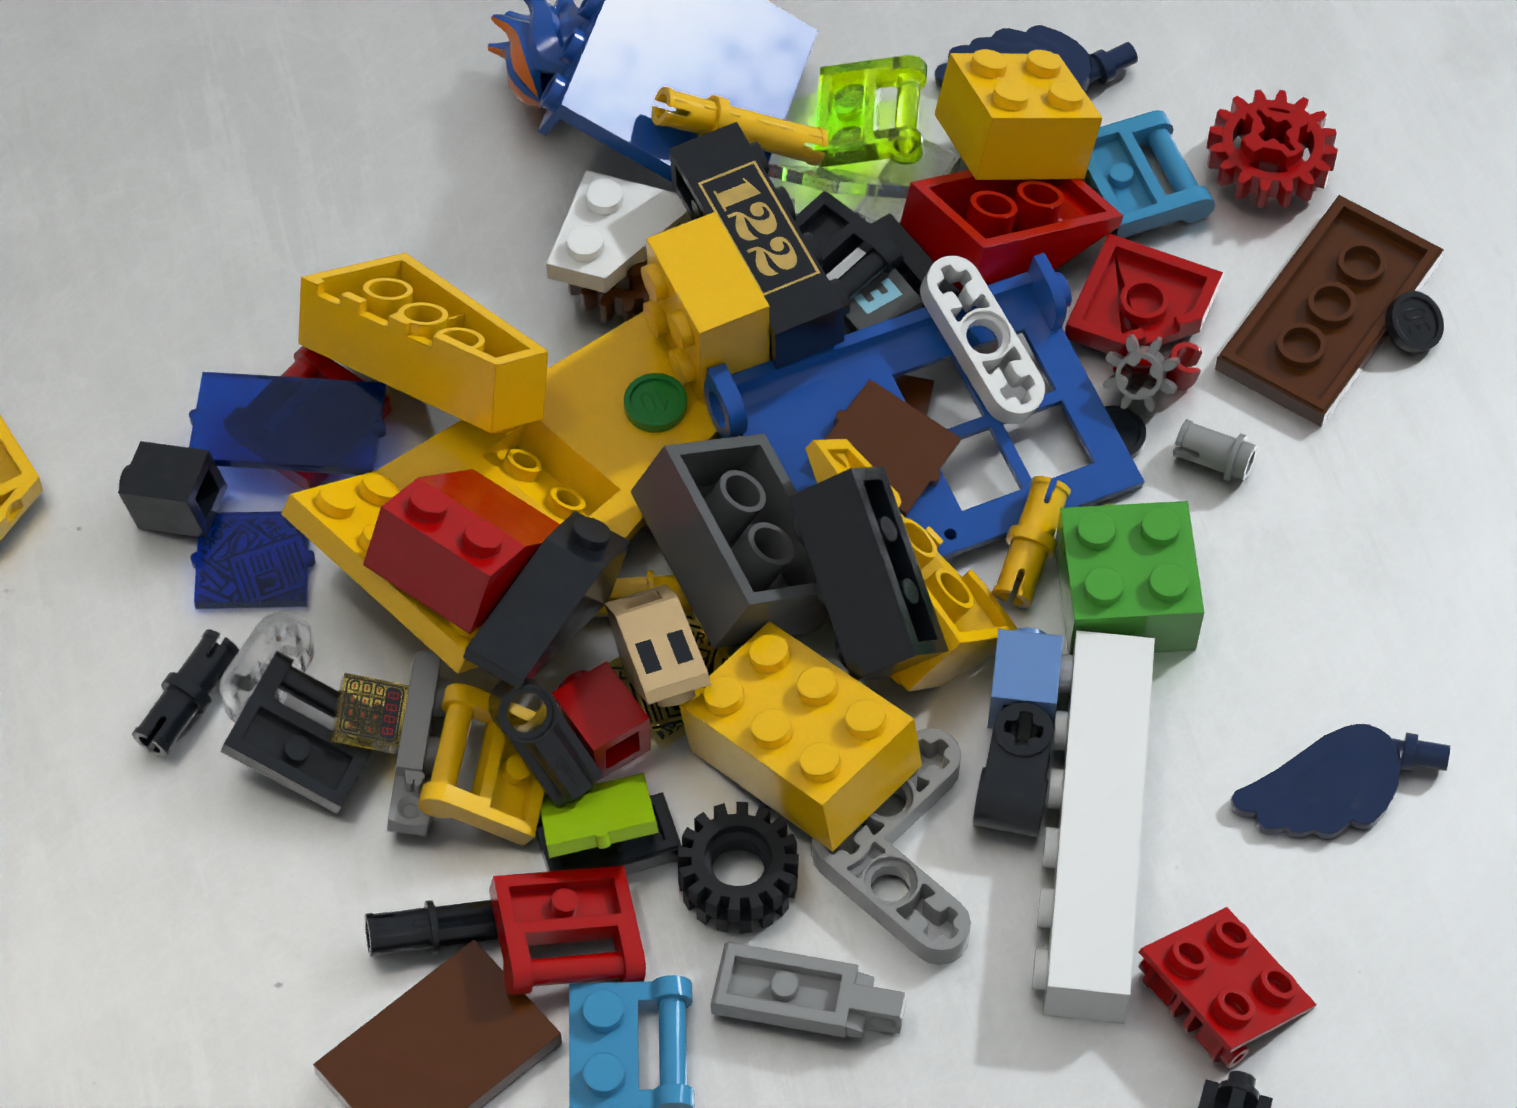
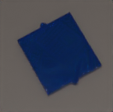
M282 511L217 513L207 537H198L197 552H194L190 557L192 566L196 569L195 609L307 607L309 567L314 566L316 563L314 552L310 550V540L281 515Z

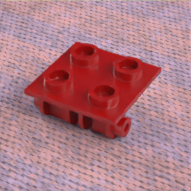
M1228 907L1142 947L1138 952L1144 958L1138 966L1145 974L1142 979L1143 984L1147 988H1151L1167 1007L1170 1006L1169 1013L1173 1017H1179L1188 1010H1191L1184 1020L1182 1027L1189 1033L1202 1026L1195 1038L1210 1054L1209 1057L1214 1063L1223 1061L1228 1068L1238 1064L1248 1054L1249 1049L1245 1044L1307 1013L1317 1005L1300 987L1294 977L1277 962L1254 937L1248 927Z

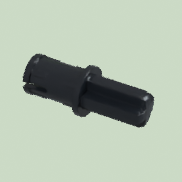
M428 900L424 902V908L365 914V934L370 957L421 949H429L432 955L439 953L440 946L470 943L472 940L478 942L498 938L491 900L435 907L433 900Z

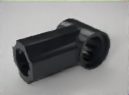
M531 679L521 690L503 680L493 688L488 700L489 713L493 722L503 731L553 805L559 807L564 803L574 801L591 789L603 773L557 708L553 696L534 679ZM531 693L536 695L538 709L535 716L525 724L514 725L510 723L507 718L510 702L521 694Z

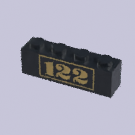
M735 122L669 148L672 185L691 219L695 220L716 212L769 304L770 359L775 368H781L844 342V315L850 313V304L846 292L838 279L835 278L829 281L822 269V255L813 235L810 232L802 234L795 223L796 213L787 190L783 186L774 187L768 176L770 173L768 161L760 144L757 141L749 143L740 126Z

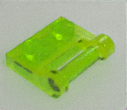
M903 55L820 67L816 127L824 128L827 131L828 148L814 144V150L826 153L822 162L818 164L819 168L891 159L898 164L910 165L921 159L923 155V136L918 131L920 90L927 83V64L923 59L914 55ZM895 87L897 88L895 128L879 130L882 88Z

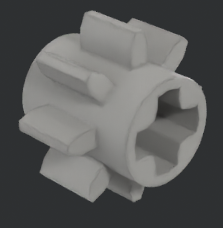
M1131 334L1126 339L1128 353L1125 357L1111 351L1106 355V361L1117 367L1115 375L1110 376L1104 381L1103 387L1111 389L1118 386L1119 390L1124 394L1120 408H1127L1133 399L1144 400L1145 407L1151 412L1156 408L1157 399L1155 393L1158 389L1166 394L1173 395L1177 390V385L1173 381L1166 379L1167 371L1173 370L1178 366L1180 360L1176 357L1168 359L1163 357L1159 352L1162 345L1161 337L1158 336L1148 347L1139 346L1138 339L1134 334ZM1141 359L1148 360L1152 363L1149 374L1156 378L1157 382L1147 379L1141 387L1136 386L1131 382L1134 372L1126 367V365L1136 366Z

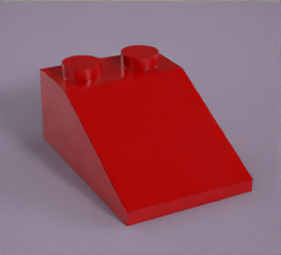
M970 170L910 182L900 224L933 262L945 256L965 258L977 268L988 286L1028 272L1033 256L1045 253L1054 270L1121 226L1124 215L1081 179L975 180ZM959 281L953 283L961 292L963 285Z
M474 469L418 477L381 506L363 565L468 634H471L487 620L546 537L560 524Z

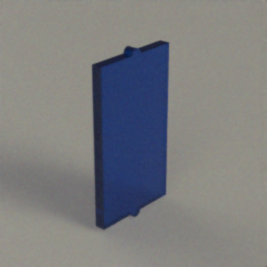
M202 372L196 409L189 412L190 423L193 426L189 448L209 450L216 465L221 467L350 475L369 473L375 470L379 438L386 435V426L382 421L386 384L381 382Z

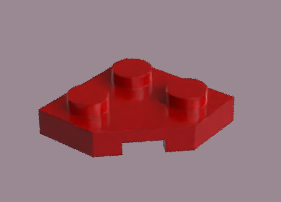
M1109 233L1065 327V334L1068 340L1105 353H1109V351L1117 352L1125 357L1128 353L1126 339L1131 334H1134L1138 339L1139 346L1150 347L1151 343L1158 336L1162 338L1163 345L1199 333L1221 286L1223 272Z

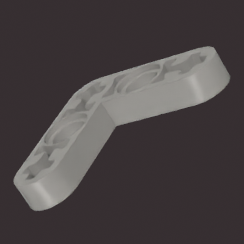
M926 728L917 731L920 754L928 759L935 757L937 754L943 756L942 769L933 764L927 766L917 776V787L915 788L910 779L917 774V770L894 793L903 799L905 803L903 810L889 817L880 816L873 812L861 824L863 828L853 839V854L850 855L847 851L840 850L833 855L829 853L827 847L812 837L811 856L814 866L825 878L915 955L928 963L943 965L952 963L962 957L968 948L971 927L969 913L961 902L892 845L942 798L958 780L961 761L959 743L951 734L942 729ZM884 875H896L907 883L909 892L898 901H884L878 898L872 891L871 885L873 882ZM923 898L925 900L923 902V912L921 915L915 909L918 906L920 899ZM927 919L938 927L946 921L952 924L951 939L943 934L937 935L934 939L927 936L929 925Z

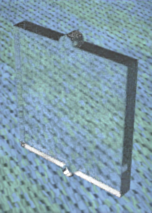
M768 164L770 170L769 177L829 193L907 198L909 186L843 169Z

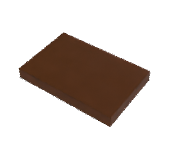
M472 940L321 1057L313 1066L315 1074L345 1108H481L562 1043L561 1032L525 994L508 995L505 988L503 970L475 940Z

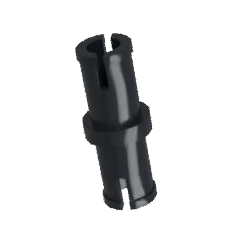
M206 629L201 636L202 639L177 673L170 672L161 684L164 692L139 727H136L132 732L133 738L146 750L151 743H154L156 746L152 753L156 756L166 758L171 752L172 746L194 715L204 714L212 702L209 694L233 660H236L240 655L238 647L227 637L224 638L220 645L216 642L220 637V633L217 631Z

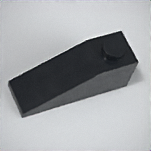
M574 511L546 537L466 647L463 658L521 690L605 605L604 603L609 601L631 541L611 531L603 522Z

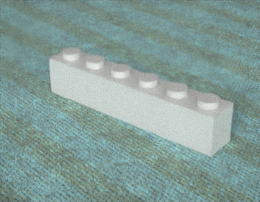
M1077 630L1073 655L1062 654L1058 693L1069 694L1068 711L1056 710L1052 750L1064 751L1063 769L1051 768L1047 808L1059 809L1058 828L1046 827L1042 867L1055 868L1053 888L1041 887L1037 927L1050 928L1048 949L1036 948L1032 977V989L1045 990L1043 1015L1122 1024L1125 1022L1131 993L1155 638Z

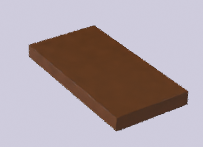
M1338 195L1217 357L1215 370L1322 427L1388 336L1386 311L1391 301L1409 291L1419 292L1440 264L1444 249Z

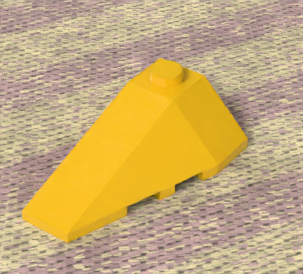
M847 439L813 440L805 448L817 483L850 468L873 467ZM891 486L899 508L901 505L900 496L898 492ZM901 514L949 650L890 675L894 681L904 686L907 691L940 687L991 657L996 651L998 629L1016 630L1018 628L986 584L971 569L961 576L940 555L937 548L943 543V540L930 526L924 529L915 521L905 518Z

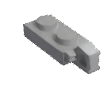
M419 650L414 656L388 815L387 831L389 832L395 831L427 836L433 816L423 813L418 808L421 788L425 784V775H432L440 737L431 736L434 717L445 718L446 713L442 710L441 704L445 688L452 683L451 679L440 678L441 658L434 652Z
M728 942L724 944L711 999V1014L846 1038V1035L862 1038L864 1029L900 1034L906 1007L905 992L873 987L874 977L858 972L857 964Z

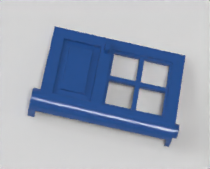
M1045 253L1033 256L1028 272L990 284L988 288L1017 335L1022 333L1053 390L1044 395L1041 404L1033 414L1061 405L1092 463L1051 478L1044 502H1049L1051 493L1055 488L1057 480H1059L1071 489L1070 497L1066 500L1064 508L1093 506L1139 489L1145 481L1062 328L1066 318L1067 307L1072 302L1069 284L1062 273L1054 271ZM973 306L967 313L978 308ZM926 307L844 335V342L778 369L775 368L772 361L730 374L725 363L707 369L704 382L705 402L713 425L721 437L730 438L765 433L797 492H800L817 484L805 448L813 440H824L835 426L834 418L836 413L840 410L846 411L869 379L905 401L894 378L951 358L982 417L948 428V430L959 436L961 440L989 430L1020 490L962 511L940 470L941 477L937 486H928L906 518L915 521L924 529L930 526L942 538L943 543L937 548V551L945 560L1006 538L1009 528L1012 525H1018L1031 488L1030 483L1032 479L1004 427L1006 423L998 421L987 411ZM963 307L955 318L958 322L967 314ZM973 326L966 332L967 341L974 350L998 342L993 331L984 326Z

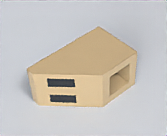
M666 584L604 603L625 677L648 705L657 702L659 707L683 704L696 696V689L711 685L708 671L680 600Z

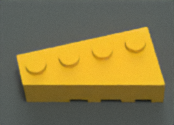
M407 253L301 277L298 344L489 433H508L515 430L517 426L543 419L548 350Z

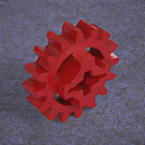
M1261 89L1255 90L1252 103L1248 104L1244 99L1236 96L1232 99L1230 111L1223 109L1217 111L1215 124L1210 126L1206 146V149L1209 150L1207 166L1209 169H1219L1216 183L1220 187L1232 183L1236 185L1235 199L1240 201L1251 193L1257 195L1256 202L1260 208L1265 207L1268 198H1277L1278 203L1283 209L1289 208L1291 195L1296 194L1300 199L1308 202L1312 198L1314 186L1322 189L1327 186L1330 171L1334 170L1338 149L1334 147L1337 135L1336 129L1324 128L1327 116L1324 111L1315 112L1311 115L1306 112L1309 99L1305 97L1298 100L1295 104L1287 102V95L1284 90H1279L1275 100H1267ZM1239 136L1242 139L1240 148L1235 149L1233 141ZM1308 148L1310 157L1305 162L1302 159L1304 149Z

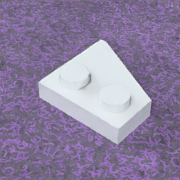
M586 170L546 262L547 278L606 293L627 276V271L630 267L647 260L646 238L674 228L680 222L683 224L690 222L692 219L675 192Z

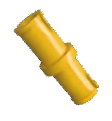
M1034 476L1032 478L1031 488L1018 525H1012L1006 537V542L1010 547L992 594L998 600L1006 603L1009 594L1012 592L1015 580H1019L1020 584L1012 604L1015 607L1029 608L1032 605L1033 595L1045 560L1054 556L1058 545L1054 535L1058 526L1060 508H1064L1066 500L1070 497L1071 489L1063 482L1057 480L1049 502L1045 503L1044 498L1051 477Z

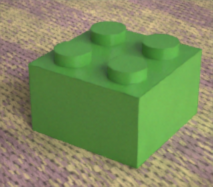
M1188 501L1060 508L1056 533L1058 545L1055 555L1068 655H1073L1077 630L1155 638L1154 653L1196 650L1205 612Z

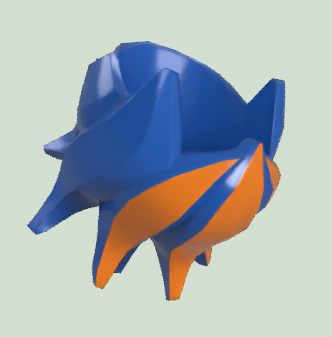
M524 0L529 8L530 15L508 11L504 15L494 14L491 17V20L507 34L509 41L489 43L488 51L506 60L508 87L521 102L539 110L544 108L539 105V102L548 83L556 73L562 75L566 63L558 59L560 52L571 32L575 28L581 30L585 18L578 15L579 8L573 0H557L554 6L546 0Z

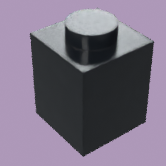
M140 441L131 464L127 465L121 473L118 494L139 529L206 538L228 486L209 450Z

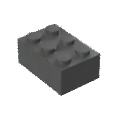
M765 433L664 446L630 492L713 649L745 644L769 621L791 636L814 632L827 617L828 611L817 597L814 586L815 574L806 548L801 544L794 531V513L788 497L797 493Z

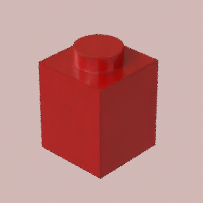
M607 661L590 671L580 670L569 675L561 682L557 690L551 692L557 708L602 771L603 775L598 780L651 750L650 718Z

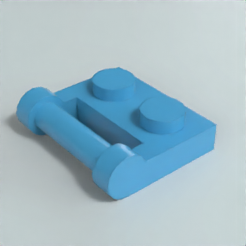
M1151 111L1102 126L1099 129L1084 181L1124 215L1121 226L1112 231L1113 235L1125 238L1180 220H1184L1187 223L1198 222L1209 216L1215 208V202L1205 186L1198 185L1171 136L1174 129L1164 111ZM1139 144L1152 149L1175 193L1165 194Z
M668 975L647 982L569 983V1108H695L694 1089L687 1085L686 1008L691 1006L693 1002L692 982L690 979L678 975ZM659 1011L660 1086L655 1089L639 1090L638 1012Z

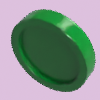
M650 373L640 376L630 383L625 391V414L635 427L643 431L664 432L678 425L686 414L687 396L685 389L678 380L666 374Z

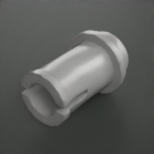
M1186 419L1176 438L1173 457L1183 458L1224 473V480L1229 482L1234 477L1246 480L1255 460L1257 445L1247 442V435L1240 433L1237 438L1194 424L1193 421Z

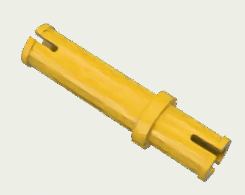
M662 87L654 98L656 101L676 108L675 111L652 106L651 118L652 122L657 126H667L698 134L699 137L737 122L749 143L757 141L765 152L803 161L812 166L820 164L826 153L813 150L812 147L804 144L808 142L828 148V133L824 128L812 127L734 107L724 97L711 95L704 99L675 91L669 87Z

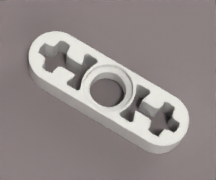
M945 256L938 259L932 264L921 283L920 295L922 302L987 411L995 419L1006 424H1018L1026 421L1033 415L1045 395V384L1041 374L977 268L970 261L959 256ZM944 277L950 284L959 281L963 285L958 298L952 291L943 294L939 290ZM973 306L978 308L967 313ZM963 307L967 314L958 322L955 318ZM973 326L989 328L997 337L998 350L990 354H982L975 351L967 341V330ZM1004 358H1008L1010 361L1003 371L998 367L992 374L987 373L988 370L998 366ZM1007 382L1012 388L1022 385L1027 393L1022 398L1021 403L1016 397L1004 398L1001 392L1007 385Z

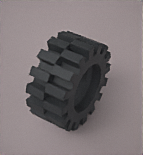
M736 802V814H727L725 803L714 806V819L710 820L704 812L695 817V831L688 827L685 829L682 835V847L678 846L677 857L679 891H683V902L687 909L690 911L696 907L697 920L704 925H707L712 917L716 918L717 931L725 933L729 931L730 922L740 923V934L752 933V921L756 919L759 920L763 929L772 925L773 912L776 911L780 916H783L789 909V897L794 899L797 891L799 854H797V841L794 834L787 836V823L780 816L771 823L770 809L759 805L755 816L748 815V802ZM746 850L756 854L761 859L764 871L761 877L754 883L744 886H733L719 881L713 873L712 865L715 859L724 852Z

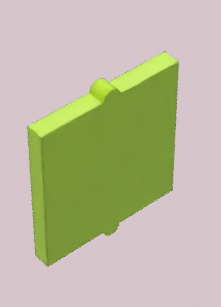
M644 773L602 783L595 782L593 787L580 797L559 807H555L547 795L543 797L540 812L549 858L595 847L604 849L612 843L659 833Z

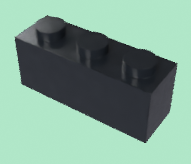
M884 467L850 468L788 497L794 513V531L801 544L806 548L815 574L814 586L817 597L822 605L827 608L837 637L836 652L838 658L848 670L850 676L858 681L886 678L949 651Z

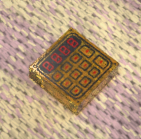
M344 673L340 683L331 742L396 754L400 744L409 685Z

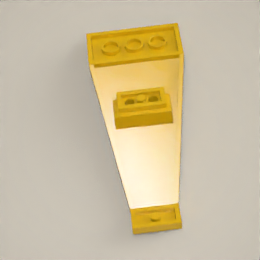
M643 311L547 368L544 416L542 420L517 426L515 430L508 433H489L466 421L460 420L376 471L291 493L281 515L459 674L479 667L464 659L463 656L466 647L482 625L471 634H468L363 565L382 505L418 477L474 469L559 524L566 520L574 511H577L586 517L603 522L611 531L630 541L646 522L630 491L661 449L666 445L714 440L720 434L713 425L706 403L701 404L690 383L682 385L687 396V410L682 421L674 428L664 432H647L635 427L628 420L624 410V395L627 387L636 378L650 373H662L678 380L669 359V350L671 348L664 336L656 338L652 334Z

